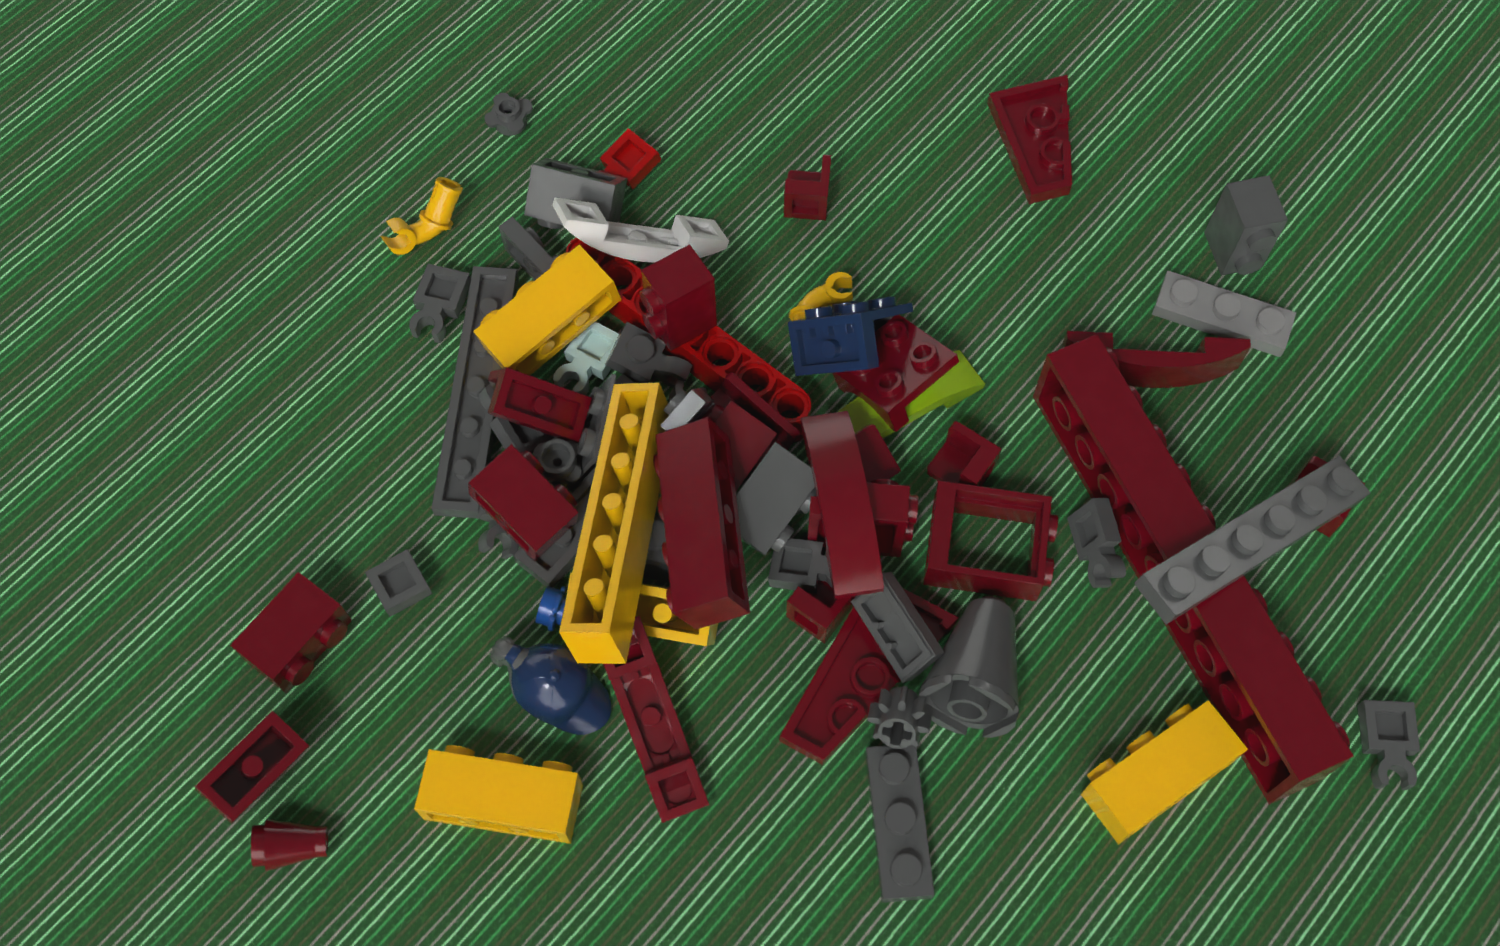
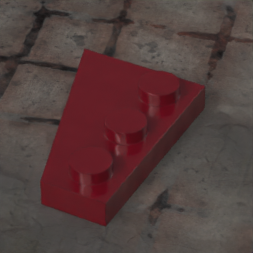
M1068 75L989 93L988 107L1029 204L1069 195L1072 187L1071 142L1069 141L1068 132L1070 114L1069 105H1067Z

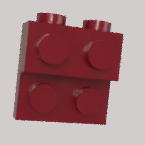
M876 479L870 483L867 482L880 556L900 557L903 542H912L914 524L917 522L918 495H911L910 486L899 485L893 480ZM811 496L808 540L823 542L824 551H826V541L817 496Z

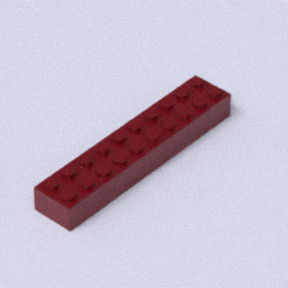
M1095 334L1047 354L1033 398L1090 497L1109 498L1122 540L1118 545L1139 579L1147 571L1216 530V522L1210 509L1206 505L1200 504L1192 491L1190 477L1181 464H1176L1167 450V443L1162 430L1156 424H1152L1145 414L1140 394L1132 385L1128 386L1120 373L1119 362L1115 353L1110 348H1105L1099 336ZM1243 576L1167 625L1165 624L1208 700L1248 748L1241 757L1270 805L1321 781L1354 757L1349 749L1350 741L1345 730L1338 722L1332 721L1321 703L1322 696L1317 684L1311 677L1304 675L1296 662L1294 649L1289 638L1283 632L1276 629L1268 616V608L1264 597L1257 589L1251 588L1245 576Z

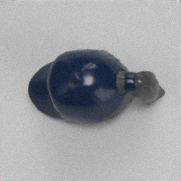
M506 636L499 638L493 645L490 653L493 664H496L499 668L503 665L508 667L512 694L516 701L532 716L558 729L576 735L593 733L602 728L609 720L611 700L606 688L586 663L576 662L569 649L553 643L537 644L525 648L515 644L510 637Z

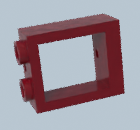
M938 480L933 499L923 585L1037 601L1043 586H1051L1054 572V558L1047 557L1048 542H1055L1058 528V515L1050 514L1052 496ZM953 513L1032 524L1027 576L949 565L948 556Z

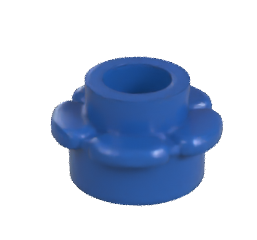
M547 586L544 591L535 623L548 626V631H554L557 624L561 625L566 602V586H562L561 590Z

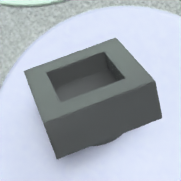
M408 549L365 572L389 617L432 594Z

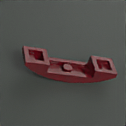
M1067 331L1061 347L1064 348L1097 334L1105 348L1108 347L1115 353L1119 362V371L1128 386L1173 388L1211 381L1238 369L1251 348L1250 339L1204 337L1197 352L1113 349V333Z
M848 411L801 417L800 422L808 464H811L824 530L826 557L834 598L839 599L884 592L873 512L861 455Z
M640 615L635 616L627 663L603 665L609 681L612 683L642 764L645 778L661 822L664 823L708 806L709 802Z

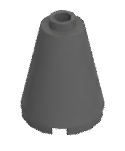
M985 596L971 601L966 607L943 647L945 654L935 661L921 685L919 697L925 696L927 698L925 712L932 715L931 720L938 726L962 735H966L968 728L984 729L982 737L993 738L1010 732L1016 726L1019 715L1016 629L1013 610L1003 600L993 596Z

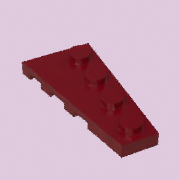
M903 589L939 643L957 624L959 617ZM854 606L779 736L780 742L821 765L868 718L870 704L879 702L881 689L884 688L890 691L902 682Z

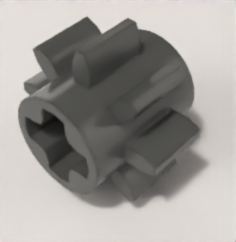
M907 686L893 688L890 691L884 688L881 689L879 702L870 704L867 721L875 723L873 738H880L884 744L892 747V749L906 748L910 745L919 746L920 734L929 733L932 715L925 712L927 698L925 696L919 697L916 692L908 689Z

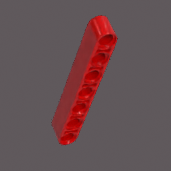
M578 238L571 240L566 252H571L580 245L609 275L616 286H628L625 289L618 290L622 300L613 306L609 312L623 323L629 322L649 333L642 318V315L646 314V308L639 295V292L643 290L641 269L628 259L599 251ZM715 326L672 351L665 346L664 354L679 357L693 365L689 373L715 392L730 372H733L748 386L760 385L765 389L756 393L778 413L781 414L784 411L790 410L800 414L797 418L785 419L800 431V435L794 442L803 439L800 420L801 417L811 416V400L809 395L720 327ZM719 359H724L730 362L727 365L716 366L712 364V362Z

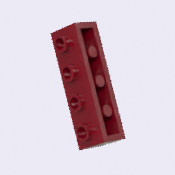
M708 417L656 434L657 454L654 456L653 461L661 486L662 497L658 499V511L665 528L666 541L662 543V554L669 569L670 586L667 587L666 598L671 612L695 629L750 614L729 437Z

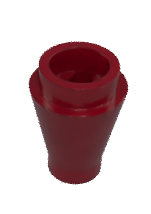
M266 819L263 825L252 826L251 862L253 867L265 866V870L270 871L313 858L328 856L327 826H310Z

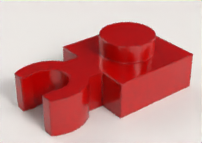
M628 128L600 157L602 164L606 168L599 171L627 178L626 185L634 189L662 159L658 151Z

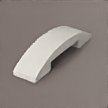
M554 198L552 205L563 226L572 235L599 251L623 259L655 263L689 244L699 258L727 249L729 240L716 221L711 219L676 215L672 228L669 230L606 221L596 203Z

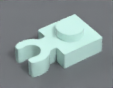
M595 321L573 339L565 349V358L571 363L564 364L556 370L553 377L554 384L563 387L567 380L575 379L579 382L575 385L573 391L586 396L589 391V378L593 374L604 380L612 369L606 366L605 363L619 334Z

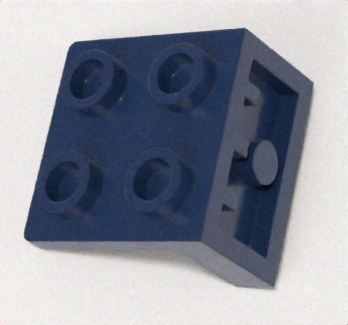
M895 296L870 299L864 302L850 301L832 304V306L806 309V318L788 322L795 375L867 370L879 367L873 320L914 312L913 304H896Z

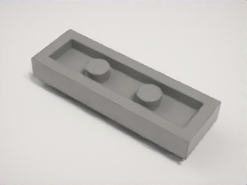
M1167 271L1152 315L1220 338L1250 339L1251 348L1281 357L1286 349L1296 312Z

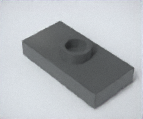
M887 572L882 573L884 592L858 595L851 603L902 683L916 678L945 652L893 573Z

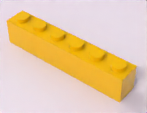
M660 382L614 384L559 629L561 637L577 663H627L660 491V479L655 471L653 461L654 456L657 454L656 434L665 432L660 425L669 416L664 411L668 402Z

